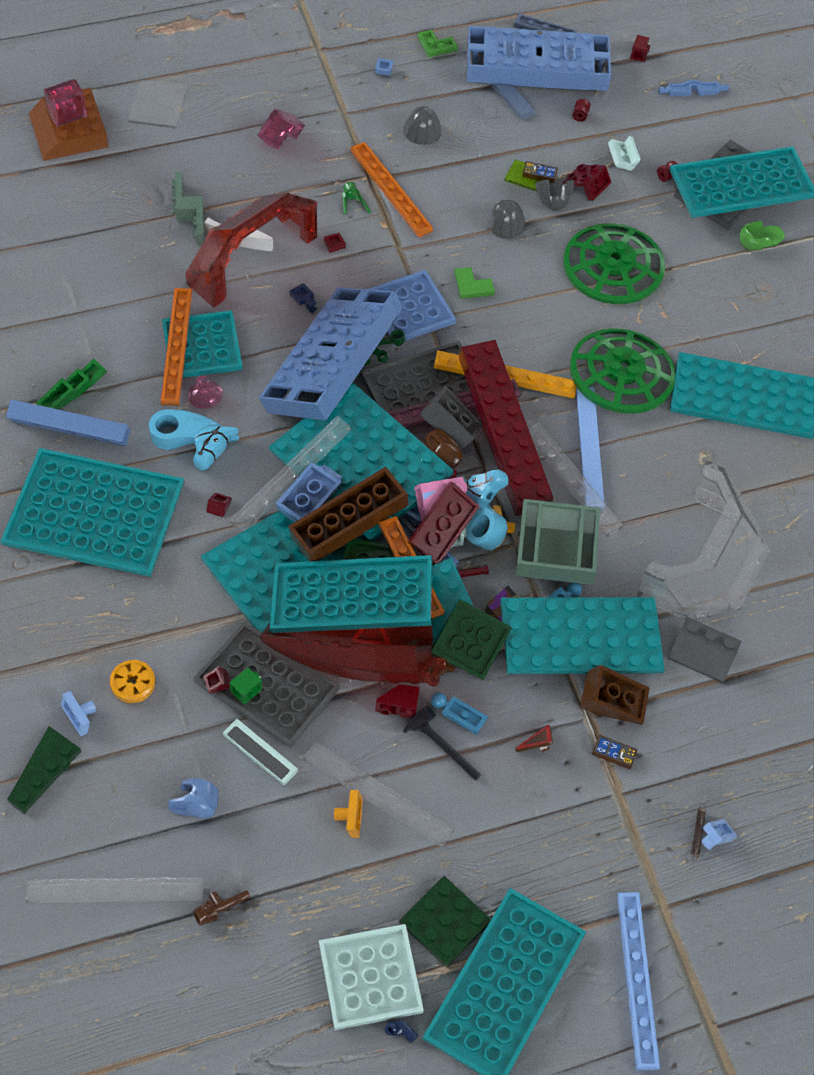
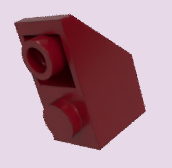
M403 684L397 685L376 699L375 712H379L382 715H399L403 718L414 717L417 711L420 687Z

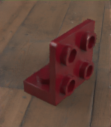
M580 164L562 183L566 184V181L574 180V186H583L588 201H594L612 181L606 165Z

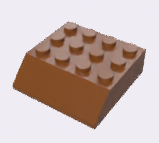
M91 88L43 97L29 112L43 161L108 147L106 130Z

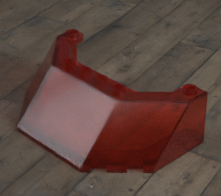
M291 193L263 196L246 208L241 209L237 214L228 218L209 232L185 272L187 285L215 308L225 300L227 295L225 268L231 260L229 255L232 250H237L244 238L276 217L280 222H285L288 219L294 221L300 226V238L305 243L312 242L317 238V201Z

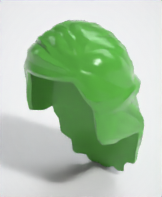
M756 221L746 224L741 229L739 239L747 250H761L762 248L778 245L785 238V233L779 226H763L762 221Z

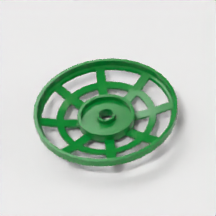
M604 223L587 227L571 238L564 252L563 265L569 281L584 295L603 303L629 304L643 300L657 290L665 273V260L658 245L645 233L626 225ZM604 229H619L627 231V233L619 231H605ZM594 230L598 232L589 237L585 242L575 241L588 232ZM635 234L643 238L653 248H646V246L633 235ZM608 235L623 236L621 241L611 240ZM599 237L604 241L599 246L590 244ZM631 239L641 248L633 249L627 243ZM571 247L581 248L580 263L571 267L569 261ZM586 249L595 251V258L586 261ZM645 254V266L636 262V255ZM650 254H658L660 258L659 274L650 270ZM596 265L602 271L601 276L593 272L590 266ZM633 268L641 271L637 276L630 279L628 273ZM584 269L591 278L598 281L594 290L582 283L575 275V272ZM609 275L622 276L623 280H610L607 278ZM646 275L655 280L648 288L635 293L632 284L637 283ZM604 284L625 286L628 295H609L601 293Z
M611 328L593 332L578 342L570 358V373L578 390L594 404L613 412L637 414L653 410L669 398L675 385V367L667 352L651 338L631 330ZM622 334L627 336L604 338L602 335ZM634 337H635V338H638V339H640V340H642V341H644V342L650 344V345H651L652 347H654L655 349L651 350V349H650L648 346H646L644 343H642V342H640V341H638V340H635V339H633V338H634ZM592 338L599 341L591 348L589 353H578L580 347L586 341ZM626 341L625 347H615L611 342ZM634 343L646 351L639 353L632 349V344ZM602 345L609 350L606 355L595 354L596 350ZM657 355H662L670 367L671 376L661 371V364ZM652 357L656 369L647 366L645 359ZM576 360H587L588 369L592 376L585 381L581 379L578 373ZM593 360L603 361V370L597 373ZM624 363L628 365V367H624L621 364ZM645 372L655 375L653 380L647 385L642 379ZM608 376L617 382V386L609 384L602 378ZM662 378L669 382V386L662 395L655 399L650 390ZM597 382L604 388L615 392L613 402L600 397L589 386ZM637 383L640 388L625 389L624 384ZM643 393L648 401L647 403L637 405L620 404L622 394L637 395Z

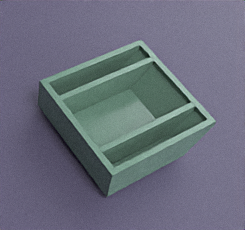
M524 499L516 576L593 585L597 567L600 507Z

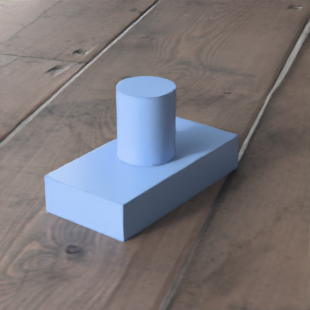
M71 691L64 693L61 701L63 710L80 737L88 734L90 722L86 716L96 712L94 703L89 701L79 705Z
M724 819L708 822L703 827L708 835L702 839V843L707 849L711 850L715 845L734 840L737 834Z

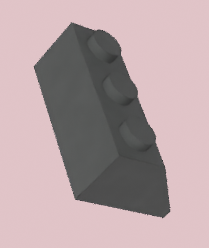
M446 386L435 395L420 413L424 420L435 429H440L449 435L461 451L475 439L483 427L481 420Z
M686 617L668 659L724 683L742 641Z

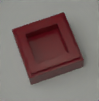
M340 232L324 237V243L330 253L346 248V243Z

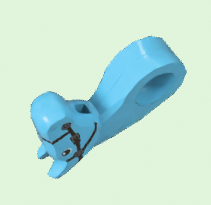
M165 409L158 411L151 417L148 423L152 443L158 448L170 450L188 444H195L196 453L193 458V464L201 471L207 470L225 451L229 442L239 440V436L235 435L239 432L238 428L221 426L210 418L185 410ZM164 426L177 427L176 431L169 434L159 432Z
M499 469L473 475L468 481L463 478L467 484L466 494L480 506L465 527L466 537L472 544L484 550H493L500 546L506 537L508 529L506 519L489 505L496 493L508 485L509 479L507 474ZM489 525L488 531L484 534L485 529Z

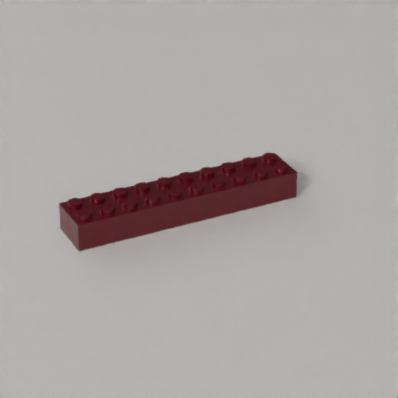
M496 340L461 347L459 361L497 467L508 476V485L505 487L514 515H522L524 499L553 502L554 497Z

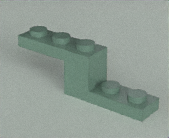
M175 172V179H172V189H175V191H172V200L175 202V204H172L173 214H176L177 221H193V225L197 226V229H193L194 239H197L198 246H205L203 196L183 197L182 172Z

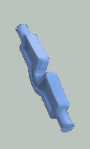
M689 80L684 83H672L668 87H659L658 92L659 94L669 93V96H690L691 90L695 89L699 96L719 94V91H729V84L719 85V82Z

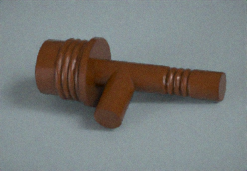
M246 890L224 901L221 900L217 892H212L209 895L211 901L208 900L193 910L194 917L199 926L217 921V913L249 899V892Z

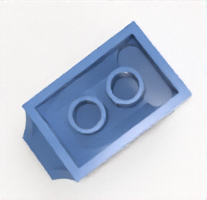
M311 462L275 505L286 517L296 522L327 503L342 484V476L325 465L317 466Z

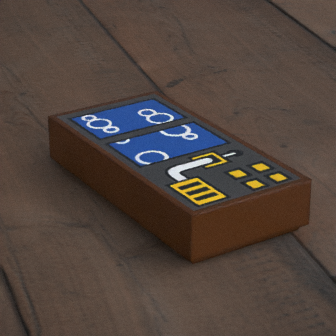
M526 161L522 177L540 181L549 180L550 183H555L558 167Z
M599 735L592 755L631 770L638 749Z

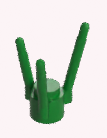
M354 182L344 184V192L341 194L343 197V213L347 214V198L350 200L356 198L357 201H361L367 212L371 213L360 191L357 190L356 184Z

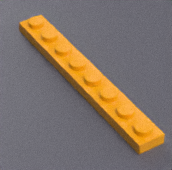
M437 350L434 363L435 369L464 375L459 355ZM505 365L513 386L573 399L575 397L576 385L572 379Z

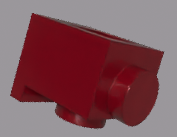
M637 35L630 59L641 62L646 61L651 46L648 44L649 37Z

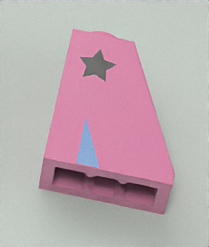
M463 477L422 483L414 487L421 522L449 482H453L463 492H467V484Z

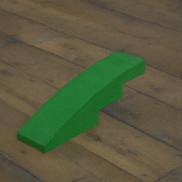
M93 358L82 370L77 368L66 380L61 378L36 404L59 410L93 386L107 371Z

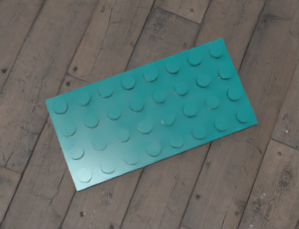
M794 146L676 164L670 167V172L691 218L814 198V185Z
M679 352L670 412L813 439L814 377Z
M431 555L275 563L270 618L271 633L431 626Z
M655 597L501 598L500 600L502 622L512 627L504 642L507 674H587L589 670L599 665L605 666L619 674L663 673L665 671Z
M509 888L423 1035L422 1040L479 1075H509L581 944L586 931Z

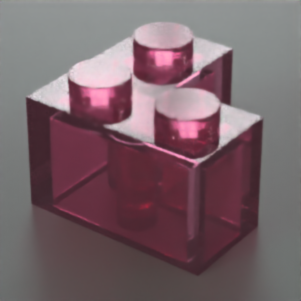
M274 108L257 136L269 147L279 150L287 136L297 139L305 125L293 114Z

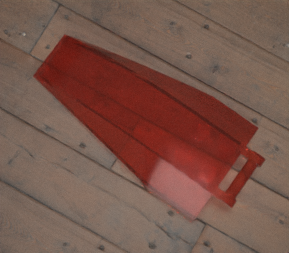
M432 617L431 626L271 633L269 622L260 635V641L300 664L324 673L354 680L390 682L391 684L402 682L413 685L428 683L430 686L435 687L439 684L440 674L447 664L443 658H432V653L430 652L433 647ZM430 667L434 668L432 673H428Z

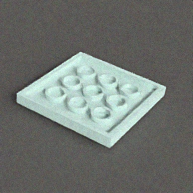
M406 924L319 940L335 1030L424 1012Z

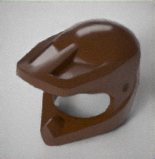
M440 429L431 431L426 436L425 443L427 447L454 470L460 464L462 452L455 441Z

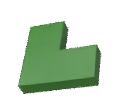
M433 30L418 33L417 37L429 58L458 51V46L453 37L438 40Z
M471 267L454 269L460 299L495 295L492 278L474 280Z

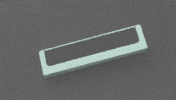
M238 719L223 732V736L283 786L298 772L297 767Z

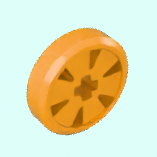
M127 660L120 663L110 675L112 693L117 699L125 703H138L147 699L155 688V675L152 668L140 660ZM129 680H136V683L133 684L132 682H129Z

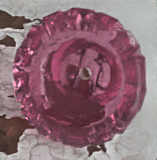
M206 376L198 377L188 391V399L191 404L201 409L213 408L222 398L221 387L216 382L208 380Z

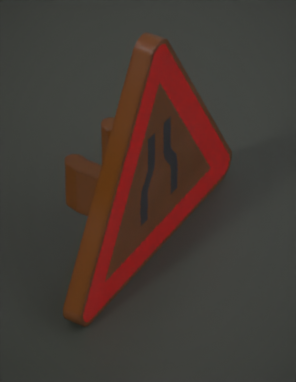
M546 725L515 748L516 752L540 748L542 752L549 750V745L553 744L551 726Z

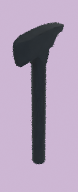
M429 706L424 707L408 722L403 733H407L410 730L422 731L476 781L481 774L431 728L428 722L433 720L436 715Z

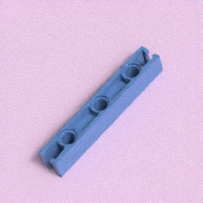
M12 399L10 400L6 418L11 422L127 446L131 430L127 424Z

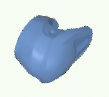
M199 778L188 779L181 783L180 789L188 791L189 794L181 798L171 799L168 803L169 810L174 814L197 818H211L215 815L218 806L219 791L215 785Z

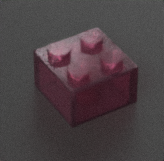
M75 79L44 89L48 114L56 127L87 116L83 90Z

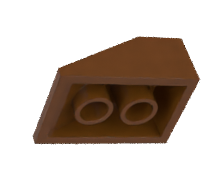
M599 665L589 670L586 674L580 707L596 715L642 725L644 723L650 688L605 666Z

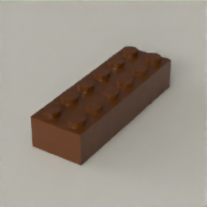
M384 467L289 525L290 536L309 562L319 561L373 528L379 522L408 506V494L388 468Z

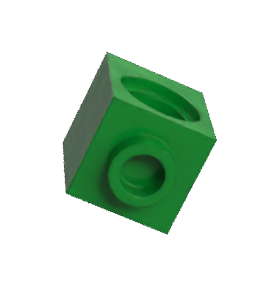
M246 668L229 682L230 692L243 705L262 690L261 676L256 671L252 672L249 668Z

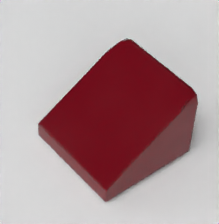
M214 493L208 499L206 512L224 517L232 498Z
M220 666L203 676L209 694L230 688L229 682L231 680L226 669Z

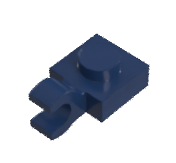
M304 283L289 290L290 296L299 306L305 304L310 313L317 310L314 306L317 304L313 299L314 293Z

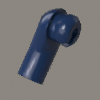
M404 1020L389 1021L385 1025L387 1035H403L410 1044L419 1036Z

